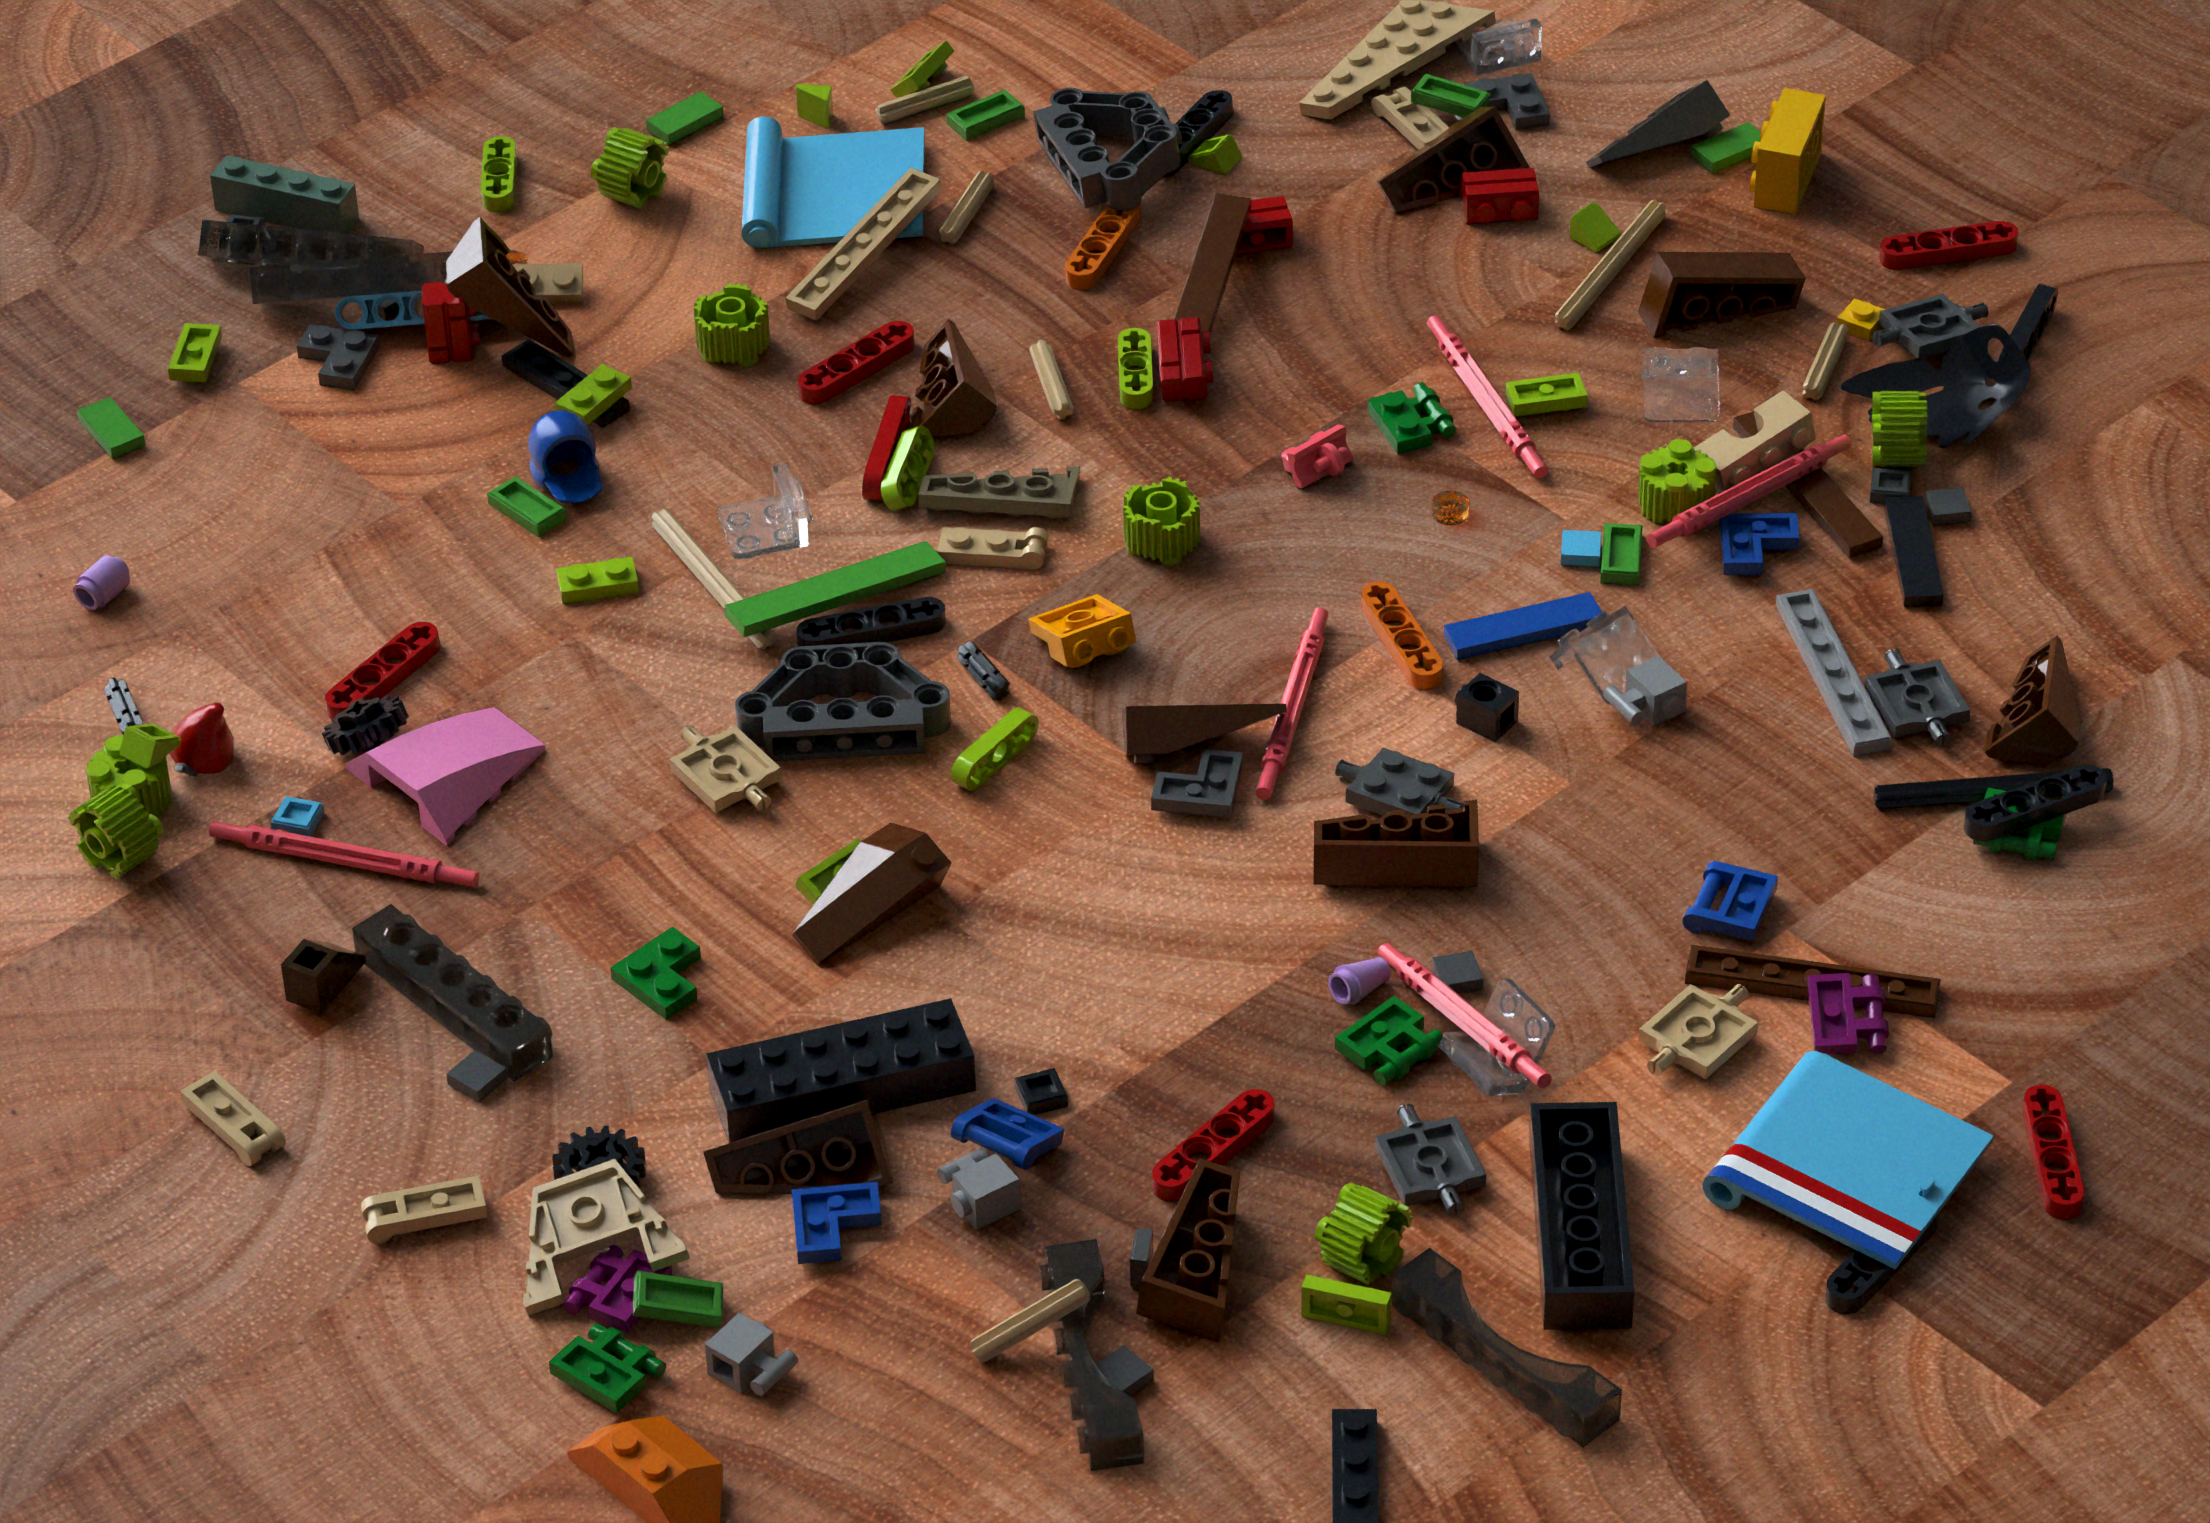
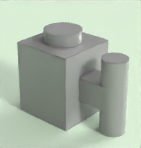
M1657 656L1627 669L1626 692L1622 693L1612 685L1606 688L1603 697L1632 725L1639 724L1645 718L1654 726L1685 712L1687 681L1660 656Z
M980 1148L937 1169L938 1177L943 1184L953 1181V1193L950 1195L953 1209L959 1217H965L976 1230L1021 1209L1019 1178L996 1153L989 1156L984 1148Z
M741 1313L733 1317L705 1343L707 1374L741 1394L751 1386V1389L757 1395L763 1396L798 1363L797 1356L790 1350H785L775 1359L773 1332L762 1322L753 1321Z

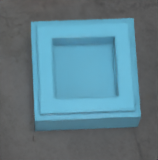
M1563 530L1561 565L1599 567L1601 532Z
M285 796L271 821V828L312 837L324 815L323 803Z

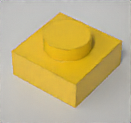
M1854 298L1837 317V323L1839 325L1845 324L1849 329L1848 334L1870 341L1873 338V333L1879 331L1882 327L1879 324L1880 311L1886 309Z

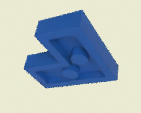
M1731 513L1719 519L1723 575H1762V550H1799L1797 513Z
M878 1182L791 1189L798 1264L842 1260L839 1229L882 1225Z

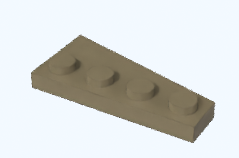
M1080 466L1066 467V474L1049 475L1048 468L1032 469V476L1017 477L1011 476L1009 470L994 471L993 474L986 476L984 479H977L974 473L924 475L918 494L919 508H930L938 512L963 510L973 514H983L986 512L1006 513L1009 516L1015 517L1024 514L1041 515L1049 519L1070 517L1080 481Z

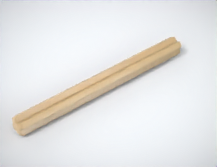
M1656 199L1651 200L1556 312L1555 325L1558 328L1562 327L1565 330H1570L1666 216L1665 209L1667 206L1664 202L1659 203Z
M662 509L660 512L652 514V526L724 609L727 604L746 599L668 509ZM773 629L748 636L762 650H765L768 646H773L776 642Z

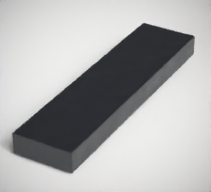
M530 339L525 340L501 355L502 366L557 400L588 376ZM621 397L592 422L604 428L630 411L629 400Z
M1923 496L1885 497L1884 511L1903 606H1943L1944 595Z

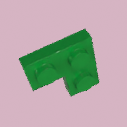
M672 926L610 967L611 979L667 1020L697 1000V988L678 973L701 959L700 946Z

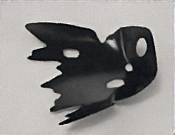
M1990 324L1974 329L1954 340L1948 353L1942 359L1940 370L1932 367L1924 359L1891 363L1862 372L1841 384V389L1860 396L1873 398V392L1919 391L1920 393L1935 387L1944 386L1943 390L1926 395L1927 436L1939 435L1938 443H1941V448H1945L1969 431V436L1962 442H1967L1965 445L1979 436L2019 397L2029 380L2031 372L2027 359L2006 330L1998 324ZM1992 338L2000 340L2004 347V357L2001 361H1994L1988 353V342ZM1987 378L1994 379L1996 382L1993 387H1988L1985 383ZM1989 398L1997 399L1992 406L1984 410L1978 409L1983 400ZM1873 407L1868 411L1870 422H1872Z

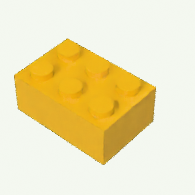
M1784 88L1779 100H1773L1769 121L1763 122L1760 142L1755 141L1751 155V162L1757 163L1756 171L1754 170L1751 175L1749 191L1755 192L1754 207L1796 215L1822 154L1826 95Z

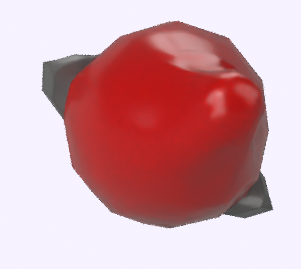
M215 702L192 711L174 728L172 733L182 739L180 745L170 753L175 762V771L197 777L198 774L219 773L231 764L234 752V737L223 716L225 709L221 703Z

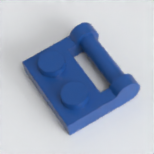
M1710 862L1704 871V883L1692 907L1686 910L1682 919L1684 927L1693 933L1709 930L1754 941L1777 890L1778 876L1723 862ZM1725 884L1730 885L1719 911L1710 910L1719 888Z
M991 1098L959 1115L952 1125L951 1137L962 1143L971 1141L1011 1159L1014 1166L1028 1170L1035 1158L1062 1144L1065 1129L998 1099Z

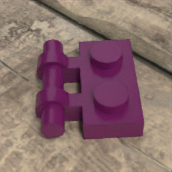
M1850 973L1808 975L1807 987L1814 1051L1827 1055L1857 1053V1039L1865 1038L1869 1041L1870 1052L1874 1054H1881L1887 1050L1886 1039L1890 1035L1888 1021L1883 1019L1882 1007L1886 1004L1885 991L1880 987L1877 975H1865L1862 978L1863 986L1851 987ZM1854 1007H1863L1866 1010V1018L1855 1019Z
M611 1245L604 1253H598L589 1265L590 1271L584 1278L577 1279L570 1287V1296L563 1303L564 1309L568 1313L576 1315L583 1306H588L590 1319L628 1333L640 1318L633 1316L634 1277L637 1271L673 1276L672 1265L653 1272L646 1253L634 1249L626 1260L621 1259L624 1255L622 1249L617 1245ZM604 1280H609L605 1286L601 1285Z

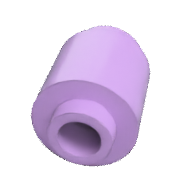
M109 555L102 556L78 577L73 588L75 598L86 609L95 610L97 607L103 608L130 584L129 569L120 558Z

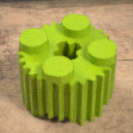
M613 127L610 129L605 138L606 147L603 148L604 152L600 155L601 159L598 158L593 162L590 177L598 181V190L601 191L600 194L641 209L645 205L647 198L660 196L661 189H664V183L667 182V173L663 172L662 167L665 164L663 162L665 156H668L669 146L663 140L628 128L618 129Z
M729 283L728 286L723 287L721 293L714 292V295L707 296L705 294L702 297H697V301L694 302L696 343L701 353V358L705 362L715 363L722 360L724 363L731 361L734 364L737 361L742 366H751L759 361L758 354H762L763 350H766L767 345L770 343L768 303H765L764 299L761 300L760 296H755V293H751V289L746 284L740 286V283L736 285Z
M1919 391L1873 392L1872 466L1919 467V465H1927V446H1925L1927 440L1926 393H1919Z
M1674 439L1670 441L1669 445H1666V448L1659 447L1658 451L1653 449L1651 454L1643 455L1640 462L1638 499L1639 504L1642 505L1641 514L1643 516L1646 515L1647 520L1652 519L1654 524L1663 523L1664 519L1671 522L1674 516L1714 497L1716 462L1712 458H1707V453L1701 454L1700 449L1694 450L1691 443L1683 439Z
M1168 477L1167 479H1161L1159 485L1154 482L1151 486L1145 484L1144 488H1142L1141 484H1138L1137 486L1131 485V489H1127L1126 494H1124L1123 528L1125 548L1128 553L1138 556L1144 555L1145 559L1151 557L1152 560L1159 558L1162 564L1171 566L1179 564L1182 561V555H1187V551L1192 552L1193 547H1197V542L1200 541V505L1197 496L1193 495L1192 491H1188L1186 481L1180 482L1179 478L1172 480V477Z
M123 735L108 738L104 743L105 747H101V752L96 751L95 756H91L90 762H87L86 775L90 797H94L109 786L115 785L117 787L126 782L137 791L139 804H143L145 811L156 817H163L164 811H168L169 806L172 805L170 795L172 790L166 757L153 767L144 768L120 755Z
M126 782L117 787L115 785L107 787L74 809L68 816L71 826L75 825L78 829L76 832L81 837L77 847L78 852L82 853L83 859L88 861L90 867H105L107 872H110V875L114 876L115 879H118L156 853L159 848L157 838L164 834L160 820L155 815L149 814L144 810L143 804H139L137 791Z
M1353 1183L1344 1185L1339 1193L1335 1210L1330 1213L1331 1217H1323L1316 1227L1314 1238L1322 1243L1320 1249H1322L1320 1255L1323 1256L1322 1261H1324V1264L1367 1285L1373 1282L1376 1276L1380 1277L1381 1273L1386 1276L1392 1275L1394 1268H1398L1399 1261L1403 1259L1405 1249L1400 1247L1399 1242L1403 1239L1404 1226L1411 1227L1413 1220L1412 1211L1409 1210V1207L1363 1185L1360 1186Z

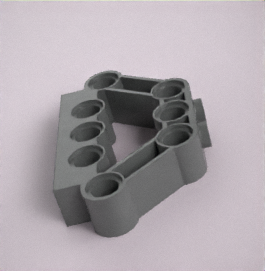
M1063 88L1051 95V106L1033 111L1039 144L1084 208L1101 203H1106L1114 210H1129L1137 207L1142 201V196L1166 173L1176 170L1181 164L1179 144H1182L1180 129L1176 123L1172 124L1170 122L1166 109L1159 107L1152 96L1146 92L1111 93ZM1096 135L1127 137L1134 139V145L1115 163L1110 164L1108 151L1106 148L1097 145Z
M886 642L792 648L782 655L781 663L752 691L740 695L735 702L736 726L758 747L765 746V753L774 762L925 753L924 737L939 736L947 732L951 725L950 692L948 688L942 683L931 681L900 657V653L894 645ZM857 692H868L876 696L866 702H856L848 698ZM821 694H829L837 698L828 704H816L810 701V699Z

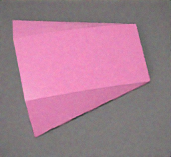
M493 707L450 717L398 736L347 762L346 769L370 788L385 779L392 782L418 802L421 827L447 846L455 838V831L462 824L468 826L477 817V810L487 800L493 802L501 794L502 785L508 780L515 781L545 752V744Z

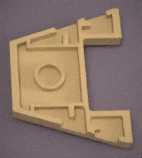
M616 1159L533 1187L529 1225L530 1254L529 1261L526 1262V1271L528 1273L526 1293L523 1294V1305L528 1316L565 1302L556 1270L558 1264L625 1240L641 1236L653 1272L690 1259L685 1244L680 1238H677L666 1224L664 1218L651 1206L645 1195Z

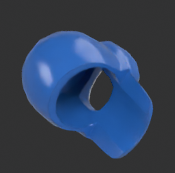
M566 410L552 411L542 415L533 424L528 437V448L531 456L529 468L536 485L546 491H550L557 501L566 504L581 503L598 496L603 490V483L599 475V463L595 455V440L586 422L577 414ZM568 461L576 462L579 466L577 471L569 475H558L551 467L552 465Z

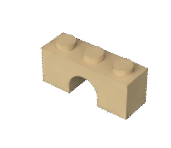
M1783 390L1753 409L1758 429L1756 435L1748 438H1737L1722 429L1694 447V450L1700 449L1701 454L1707 453V458H1712L1716 462L1715 489L1721 493L1782 462L1816 440L1811 412Z

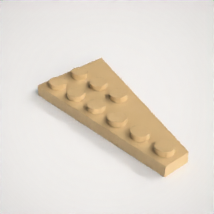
M1402 0L1299 102L1301 115L1332 120L1363 101L1362 95L1373 89L1381 91L1390 86V78L1401 73V75L1407 76L1446 53L1445 46L1457 40L1465 42L1472 38V30L1483 25V27L1489 28L1496 24L1495 12L1451 5L1448 2Z

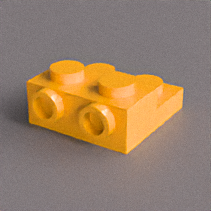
M1098 594L1028 618L1031 633L1048 643L1050 657L1070 668L1084 666L1092 661L1094 657L1102 654H1117L1126 649L1129 644L1137 642L1131 613Z

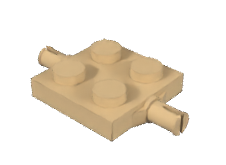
M688 725V728L685 726L682 729L680 736L690 747L686 751L670 758V770L708 807L717 813L743 799H748L759 811H764L763 807L767 809L770 806L771 798L762 789L782 780L781 767L737 726L708 737L703 736L693 725Z
M1692 984L1686 987L1639 1028V1041L1659 1052L1652 1060L1648 1061L1647 1067L1652 1074L1655 1072V1076H1660L1669 1066L1677 1063L1707 1079L1757 1035L1758 1022L1741 1013L1737 1008L1744 1000L1749 998L1748 990L1744 986L1741 988V984H1736L1725 996L1720 997L1708 994Z

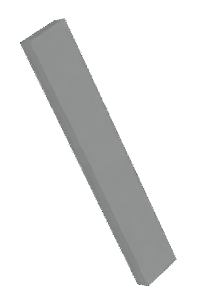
M1814 589L1776 595V608L1853 757L1891 750L1892 738Z

